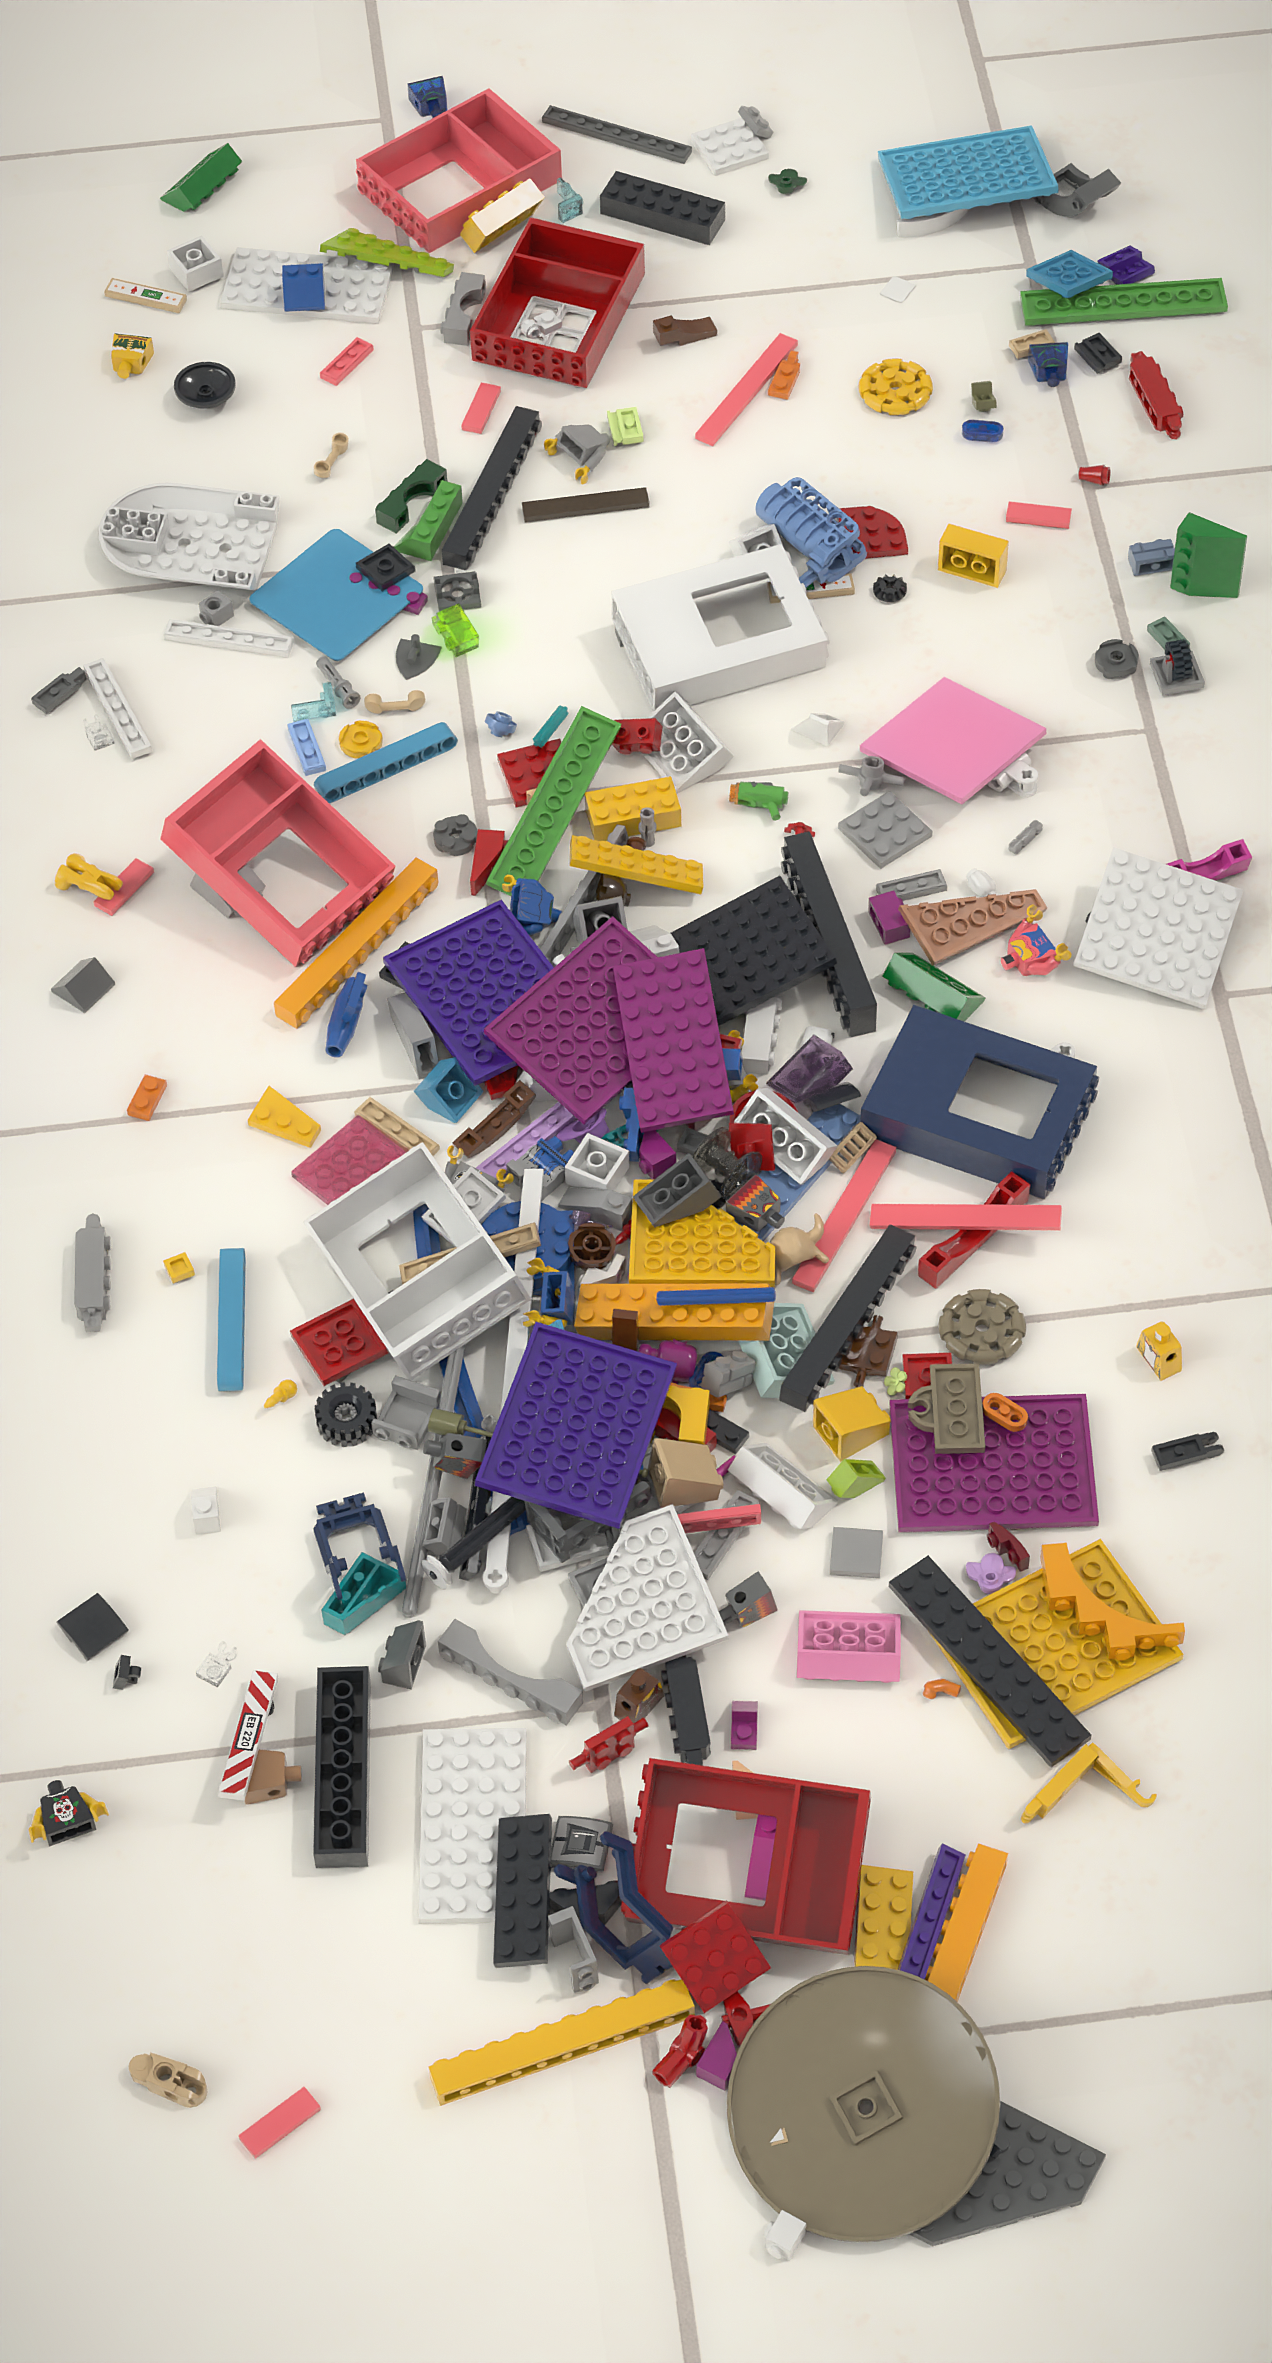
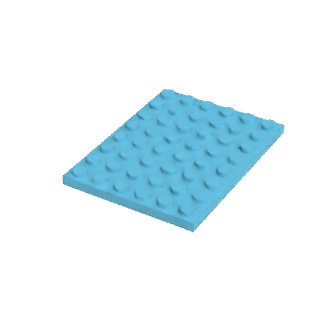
M1032 125L878 151L880 165L901 219H912L924 215L931 216L935 213H949L959 209H972L977 206H990L1001 202L1009 203L1013 200L1031 199L1032 197L1050 196L1059 193L1057 181Z

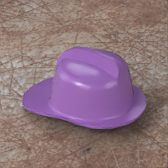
M602 1108L585 1125L579 1120L570 1123L558 1132L557 1138L561 1141L575 1139L581 1143L586 1134L589 1133L601 1139L610 1132L604 1119L607 1113L606 1109Z

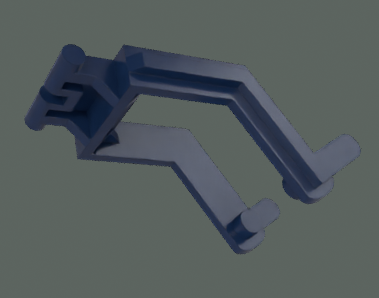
M364 1492L344 1497V1504L340 1506L337 1500L316 1505L318 1515L324 1514L325 1517L316 1520L317 1523L313 1531L326 1573L331 1576L337 1600L343 1599L338 1578L342 1575L341 1571L348 1570L345 1557L337 1559V1556L332 1555L328 1539L332 1533L359 1525L368 1524L375 1527L381 1546L379 1547L381 1559H385L386 1564L395 1562L401 1582L406 1581L397 1545L392 1546L381 1510L376 1508L374 1504L362 1505L363 1502H366Z
M604 1831L600 1834V1840L604 1845L613 1848L612 1855L616 1860L620 1899L652 1930L650 1933L631 1946L626 1947L599 1920L594 1880L597 1877V1873L593 1867L579 1865L574 1870L565 1865L558 1864L554 1867V1873L558 1878L576 1885L582 1928L624 1970L633 1965L642 1974V1981L648 1984L662 1975L665 1970L673 1967L659 1945L670 1938L674 1927L638 1892L631 1841Z

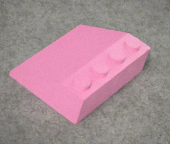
M799 1610L797 1678L807 1680L830 1679L833 1681L856 1680L858 1682L881 1681L884 1683L900 1681V1614Z

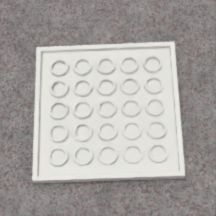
M1113 847L1073 966L1205 1009L1243 890Z

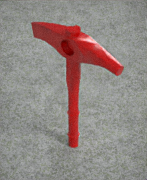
M737 1991L723 2001L725 2015L721 2016V2019L727 2023L739 2048L753 2026V2022L771 2004L750 2009L749 2004Z

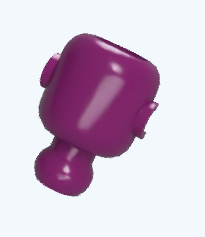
M674 1338L673 1341L665 1340L660 1343L658 1349L652 1348L649 1344H641L639 1346L638 1352L677 1363L671 1383L689 1382L692 1379L696 1366L697 1349L687 1344L686 1341L681 1342Z

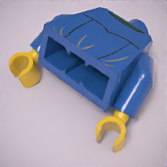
M512 875L504 877V882H509L510 884H502V889L505 892L512 891L510 911L529 936L540 933L551 924V921L557 923L562 911L553 908V894L547 892L537 880L523 878L515 880Z

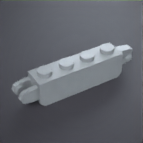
M93 1213L86 1217L85 1228H80L75 1236L74 1305L77 1310V1318L84 1321L86 1332L100 1331L102 1320H106V1310H110L111 1307L110 1296H106L107 1290H111L110 1276H107V1270H111L110 1256H107V1250H111V1237L106 1236L105 1228L100 1223V1217L98 1214Z

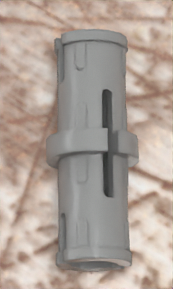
M646 807L640 811L641 822L639 823V832L641 833V838L646 841V847H651L655 844L654 833L656 832V823L654 822V810Z

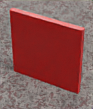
M730 1122L729 1134L732 1169L774 1171L772 1124Z

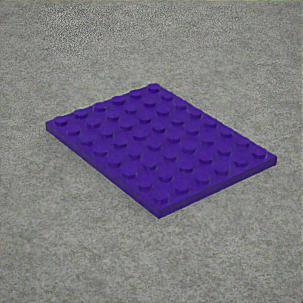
M502 899L383 957L385 966L411 1001L417 1006L422 1016L451 1055L456 1057L459 1066L474 1086L518 1065L483 1033L484 1028L554 967Z
M535 1322L477 1474L475 1486L620 1529L674 1377L677 1363Z

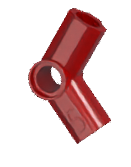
M690 2014L685 2018L680 2034L672 2042L669 2052L652 2070V2074L663 2086L671 2088L688 2067H694L705 2052L702 2044L708 2030L707 2020L703 2016Z

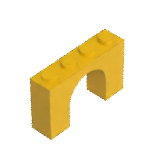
M670 1386L663 1408L676 1414L681 1422L679 1441L705 1445L710 1404L709 1390Z

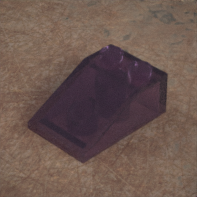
M813 1035L766 1084L796 1104L838 1085L853 1068L840 1050Z

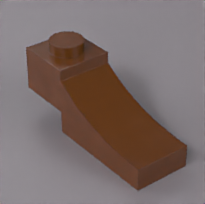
M670 315L653 320V333L660 346L676 341L679 346L717 336V328L711 317L680 320L674 319Z
M613 1309L612 1344L638 1352V1311Z

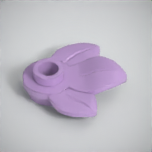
M988 1553L982 1558L981 1563L967 1562L966 1572L970 1579L978 1582L982 1592L992 1594L1000 1590L1003 1583L1010 1582L1015 1578L1016 1567L1004 1566L1000 1555Z

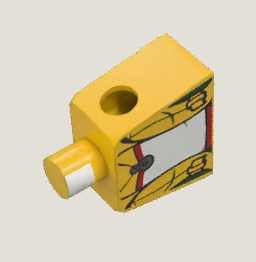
M1161 1321L1144 1329L1141 1332L1136 1347L1160 1381L1181 1372L1182 1347L1171 1332L1170 1327Z

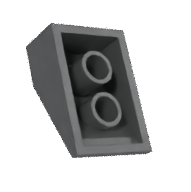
M690 1153L633 1196L654 1227L704 1211L722 1197Z

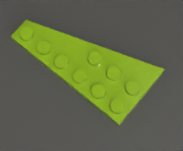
M348 228L320 244L319 252L327 253V250L337 251L338 256L356 255L358 260L389 266L390 262L400 264L401 269L418 268V271L421 273L441 277L452 273L454 269V264L447 262L444 258H434L426 252L414 251L409 246H399L391 240L378 239L376 235L361 233L356 228Z

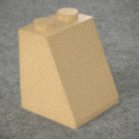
M661 1438L654 1439L647 1469L652 1479L660 1508L672 1504L673 1506L718 1500L720 1490L723 1489V1479L717 1473L716 1458L714 1455H711L708 1445Z

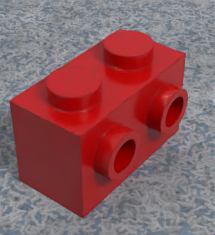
M656 718L614 720L621 724V728L612 743L619 753L629 755L632 752L651 754L652 751H660L663 726Z

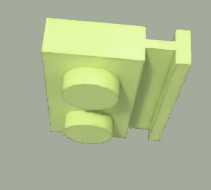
M636 407L617 409L616 412L611 413L610 410L607 411V419L614 446H617V443L625 445L644 442Z

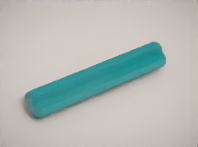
M559 705L533 738V745L535 747H543L569 713L566 706Z

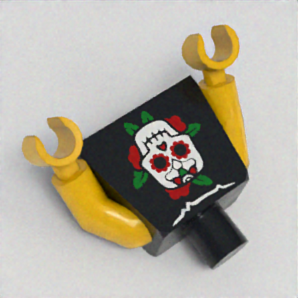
M61 1780L50 1782L47 1785L49 1795L43 1796L40 1799L41 1806L36 1809L31 1827L29 1828L31 1843L36 1838L41 1837L43 1840L47 1839L50 1847L97 1830L95 1822L99 1821L98 1817L104 1814L109 1816L105 1803L98 1802L85 1792H78L75 1786L64 1789Z

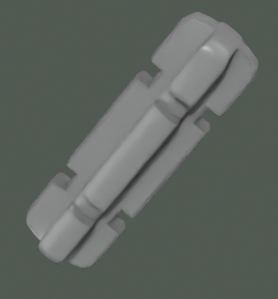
M1038 820L1032 821L1029 826L1015 837L1016 839L1009 843V851L1018 854L1022 848L1036 837L1035 835H1038L1043 830L1042 823Z

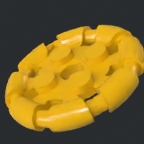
M892 358L882 360L880 364L874 363L869 366L859 380L858 389L861 398L865 399V403L873 410L880 413L882 411L887 412L889 415L909 414V411L919 410L929 401V395L933 391V383L930 375H926V370L919 364L909 361V363L903 362V359Z

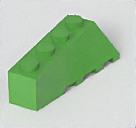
M442 480L418 522L393 547L402 554L432 561L463 504L461 485Z

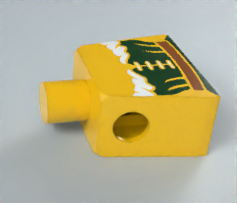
M114 333L111 353L113 370L123 379L128 378L130 373L142 374L154 354L152 337Z

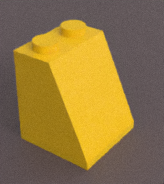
M863 1386L814 1400L813 1427L840 1462L890 1434V1416L885 1410L882 1411L878 1407L873 1394L867 1393Z

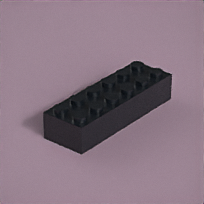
M615 171L600 194V214L710 246L725 222V202Z

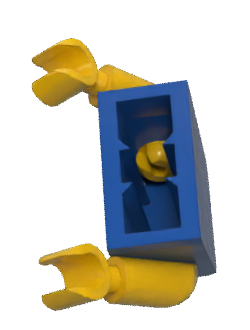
M535 1258L527 1262L531 1265V1267L526 1269L529 1275L533 1276L539 1272L542 1273L543 1286L541 1316L536 1310L523 1313V1315L529 1318L528 1321L523 1322V1325L530 1327L535 1325V1322L550 1325L562 1319L563 1328L567 1325H573L576 1296L568 1272L559 1271L548 1265L545 1267L541 1258Z

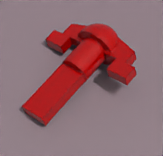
M803 822L788 823V826L784 828L785 833H791V830H794L795 834L810 831L812 837H815L812 827L805 825Z

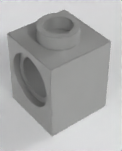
M219 590L199 603V617L205 624L220 626L234 616L232 601Z

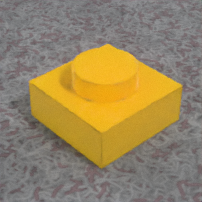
M186 1252L163 1260L164 1267L173 1284L195 1275L194 1268Z

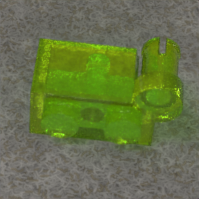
M459 603L437 612L431 618L436 632L439 635L442 634L446 648L452 651L455 657L479 648V634Z

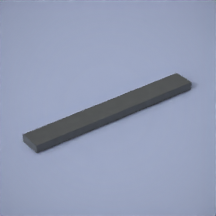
M552 105L548 107L542 116V123L685 164L692 153V146Z

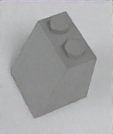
M246 864L238 871V874L263 896L262 892L266 885L251 867ZM195 873L190 883V887L227 918L234 914L236 916L240 915Z
M622 896L576 906L573 923L576 940L579 944H582L612 916L628 930Z

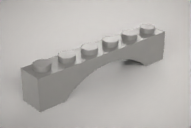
M457 1619L452 1621L438 1640L439 1654L444 1660L459 1664L464 1671L480 1676L490 1686L496 1685L503 1689L509 1697H517L524 1701L532 1710H540L553 1722H561L567 1726L583 1704V1690L562 1678L549 1680L533 1679L518 1675L498 1664L484 1649L476 1630Z

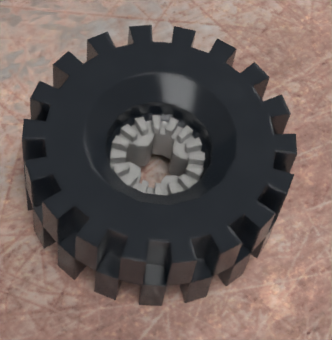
M341 1382L338 1388H336L335 1384L331 1385L329 1392L325 1389L322 1392V1398L318 1396L316 1400L317 1405L314 1408L318 1432L320 1435L323 1434L324 1440L328 1442L331 1439L332 1445L337 1446L338 1442H341L342 1447H347V1443L352 1442V1446H356L358 1440H361L362 1443L367 1440L366 1434L370 1437L372 1436L371 1423L373 1419H377L375 1399L372 1398L371 1392L369 1390L365 1392V1387L360 1385L359 1388H356V1383L350 1382V1386H346L345 1382ZM348 1413H350L351 1418L347 1417L346 1419L342 1420V1415L346 1416Z

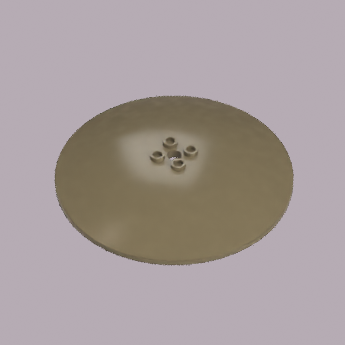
M875 1966L846 1967L813 1976L783 1993L769 2005L753 2024L738 2050L730 2075L727 2095V2120L734 2152L749 2182L763 2200L778 2214L783 2210L805 2222V2230L834 2240L859 2243L889 2240L913 2233L931 2224L953 2208L971 2189L988 2161L996 2139L1000 2115V2087L996 2066L983 2034L969 2014L950 1995L934 1984L901 1970ZM871 2101L874 2108L870 2114L863 2115L859 2112V2106L862 2102ZM785 2128L788 2142L771 2146L773 2143L771 2140L780 2129Z

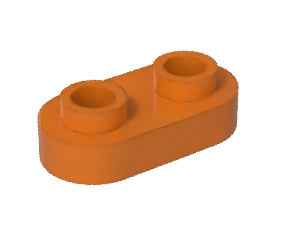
M990 1393L983 1399L982 1410L988 1418L1013 1432L1021 1431L1026 1427L1028 1414L1018 1404L999 1393ZM992 1407H997L998 1410H993V1409H991V1408H992Z

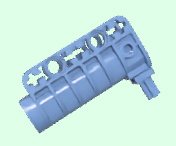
M795 477L783 486L778 483L771 484L759 496L755 507L757 516L767 525L775 524L778 534L809 559L806 562L808 571L799 577L800 583H803L805 588L815 580L821 584L825 580L828 582L837 581L866 558V548L858 539L860 535L858 524L804 479ZM794 486H797V487L800 486L802 492H800V490L797 489V488H794V489H793V487H794ZM809 496H815V499L813 501L811 499L806 498ZM835 518H841L842 520L838 523ZM853 547V549H854L856 552H859V551H860V553H859V554H857V553H854V554H853V551H852L851 548Z

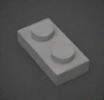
M741 105L737 112L755 135L770 139L774 132L769 127L768 121L761 117L760 111L753 106L746 107Z

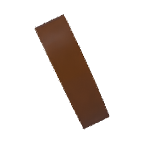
M521 1080L503 1095L505 1100L473 1130L468 1127L452 1142L458 1150L459 1148L463 1149L464 1155L468 1159L481 1153L499 1140L529 1108L536 1094Z

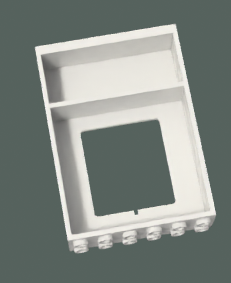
M782 544L611 591V619L652 711H655L674 692H677L690 706L826 667V658L829 657L827 644L830 643L828 633L823 631L819 615L816 616L814 613L813 602L811 599L808 600L806 596L805 585L800 583L796 567H792L790 554L788 551L785 552ZM769 578L792 626L716 647L693 599Z
M423 1142L411 1148L407 1153L393 1160L389 1165L372 1174L368 1179L351 1188L347 1193L303 1221L408 1380H413L531 1300L511 1266ZM426 1204L457 1249L389 1294L359 1251V1247L390 1227L388 1224L390 1221L394 1224L419 1206Z

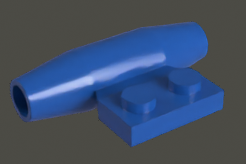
M357 972L356 977L347 979L336 998L327 1027L325 1048L326 1053L332 1057H341L354 1036L363 1007V997L368 986L364 984L366 974Z

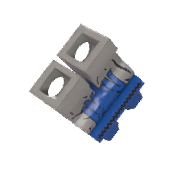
M556 1136L547 1141L541 1138L537 1141L536 1145L530 1147L516 1161L512 1159L506 1164L507 1175L508 1173L512 1174L514 1177L513 1182L522 1189L524 1169H543L544 1177L541 1201H543L565 1181V1166L574 1154V1151L569 1149L561 1155L559 1153L563 1149L561 1140Z

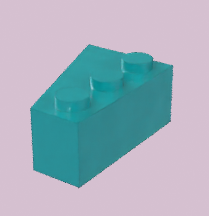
M361 1552L339 1584L343 1599L337 1600L334 1591L321 1609L324 1625L343 1635L348 1634L406 1589V1581L401 1582L397 1569Z

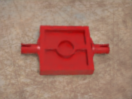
M627 1716L584 1741L583 1752L569 1760L571 1768L575 1770L585 1764L590 1773H593L596 1770L605 1769L616 1758L627 1756L635 1748L634 1737L638 1732L649 1727L648 1722L643 1717L633 1723Z

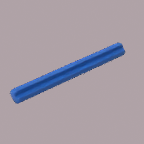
M773 1287L657 1292L656 1300L660 1306L774 1302L776 1300V1291Z

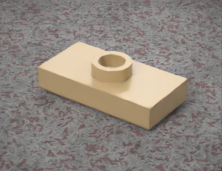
M1047 329L1009 340V347L1017 359L1055 348V346H1052L1053 344H1050L1055 343ZM1034 344H1042V345H1047V346L1037 347L1038 345H1034Z

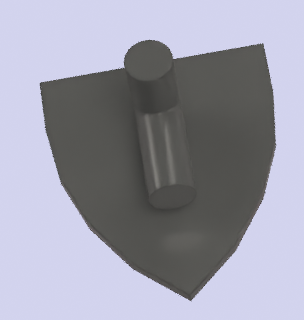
M413 634L411 640L401 638L396 650V664L400 673L406 680L422 674L435 663L442 646L422 643L418 634Z

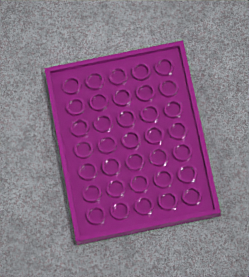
M612 916L485 1027L483 1033L585 1125L632 1082L613 966L657 958V956Z
M1086 1394L1005 1396L1026 1410L1028 1414L1027 1425L1023 1430L1013 1432L988 1418L983 1413L985 1453L935 1454L934 1433L917 1428L908 1417L911 1410L921 1413L927 1409L924 1406H916L913 1409L908 1408L909 1399L889 1400L898 1533L989 1530V1523L996 1522L1005 1529L1098 1526L1099 1516ZM992 1407V1408H991V1409H993V1410H998L997 1407Z

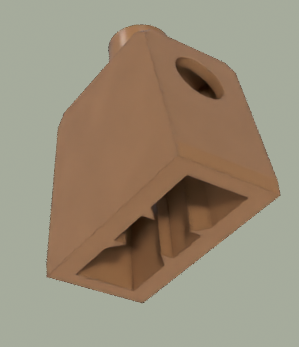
M259 1749L246 1793L245 1805L285 1797L287 1795V1782L302 1781L301 1766H287L285 1753Z

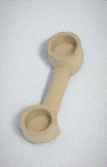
M336 433L332 436L331 453L325 461H317L314 464V474L321 478L330 477L333 463L348 448L349 438L346 434Z
M414 690L408 694L407 701L382 702L380 695L369 694L364 698V703L367 710L375 714H380L382 711L404 709L416 711L424 705L425 694L420 690Z

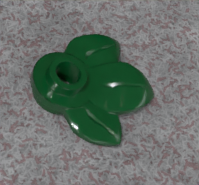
M791 168L782 170L780 174H769L768 176L769 182L775 184L778 192L782 194H790L794 191L795 187L803 186L807 183V178L798 177V172Z

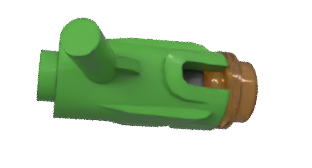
M740 781V783L731 784L729 802L753 808H767L772 820L776 821L781 818L778 808L782 809L783 804H788L789 792L785 791V787L774 786L771 782Z

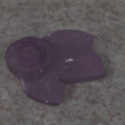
M573 1209L572 1214H569V1218L573 1219L572 1224L578 1226L591 1222L602 1224L591 1220L592 1214L585 1211ZM602 1224L606 1230L613 1227V1225Z

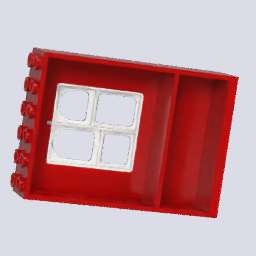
M530 217L470 329L472 361L587 388L645 275L644 244ZM536 305L558 309L556 316L561 321L568 312L589 317L583 330L562 325V328L547 335L540 332L539 337L543 338L541 344L518 339L522 333V322L529 318ZM556 334H563L578 338V342L572 352L550 347L549 345Z

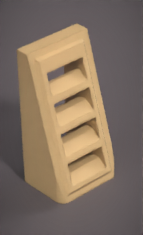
M859 1122L840 1141L829 1160L844 1174L876 1140V1135L862 1122ZM850 1139H852L860 1148H858L852 1141H850ZM844 1146H846L854 1155L852 1156V1155L844 1148ZM838 1152H840L848 1160L847 1163L839 1155H837Z

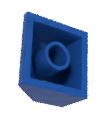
M323 263L282 265L284 311L325 310Z

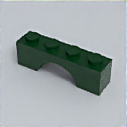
M428 459L421 465H418L408 477L403 479L402 483L395 490L390 492L387 498L376 506V523L397 534L409 522L407 503L418 496H434L441 481H447V469Z

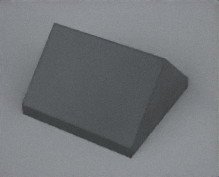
M96 957L81 960L51 988V992L83 1013H86L115 985V981Z

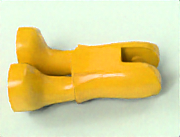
M77 853L67 857L66 865H60L55 877V886L60 890H68L72 884H75L80 889L87 890L107 900H111L114 896L111 889L118 891L123 885V882L117 876L102 871L93 864L90 865L82 855Z

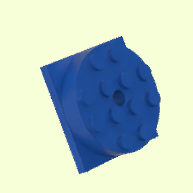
M521 1201L511 1202L492 1212L481 1224L486 1233L492 1236L519 1227ZM541 1203L538 1230L541 1246L537 1247L536 1258H541L545 1267L548 1265L559 1271H567L575 1292V1265L570 1259L568 1246L569 1236L572 1231L574 1232V1210L558 1211L550 1205ZM516 1254L504 1257L513 1271H515ZM541 1272L534 1275L533 1295H542L543 1276Z

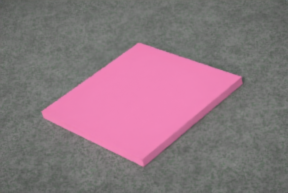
M943 677L860 745V751L868 756L881 758L885 765L963 804L1046 735V728Z

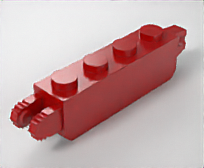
M1143 351L1131 353L1129 380L1155 430L1160 432L1166 431L1167 435H1169L1168 437L1177 440L1181 436V418H1183L1184 414L1182 407L1178 406L1174 392H1171L1169 389L1167 378L1163 377L1160 365L1156 364L1152 356L1147 357Z

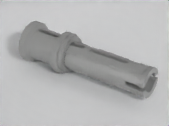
M326 656L320 657L316 661V665L334 687V694L342 699L343 706L350 709L358 705L361 697L358 692L352 689V684L341 677Z

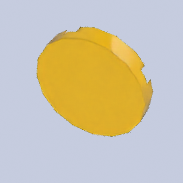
M355 721L354 724L350 726L348 724L340 731V748L346 755L352 758H361L382 747V733L376 724L369 721Z

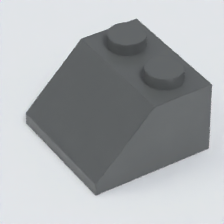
M417 1620L397 1626L393 1636H388L385 1647L387 1653L385 1658L381 1657L378 1666L382 1683L412 1690L426 1648L423 1621Z

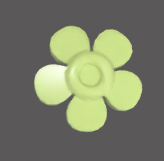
M894 1367L890 1371L891 1376H886L884 1379L885 1386H888L887 1393L892 1396L897 1392L902 1393L904 1391L905 1384L902 1382H905L907 1379L906 1372Z

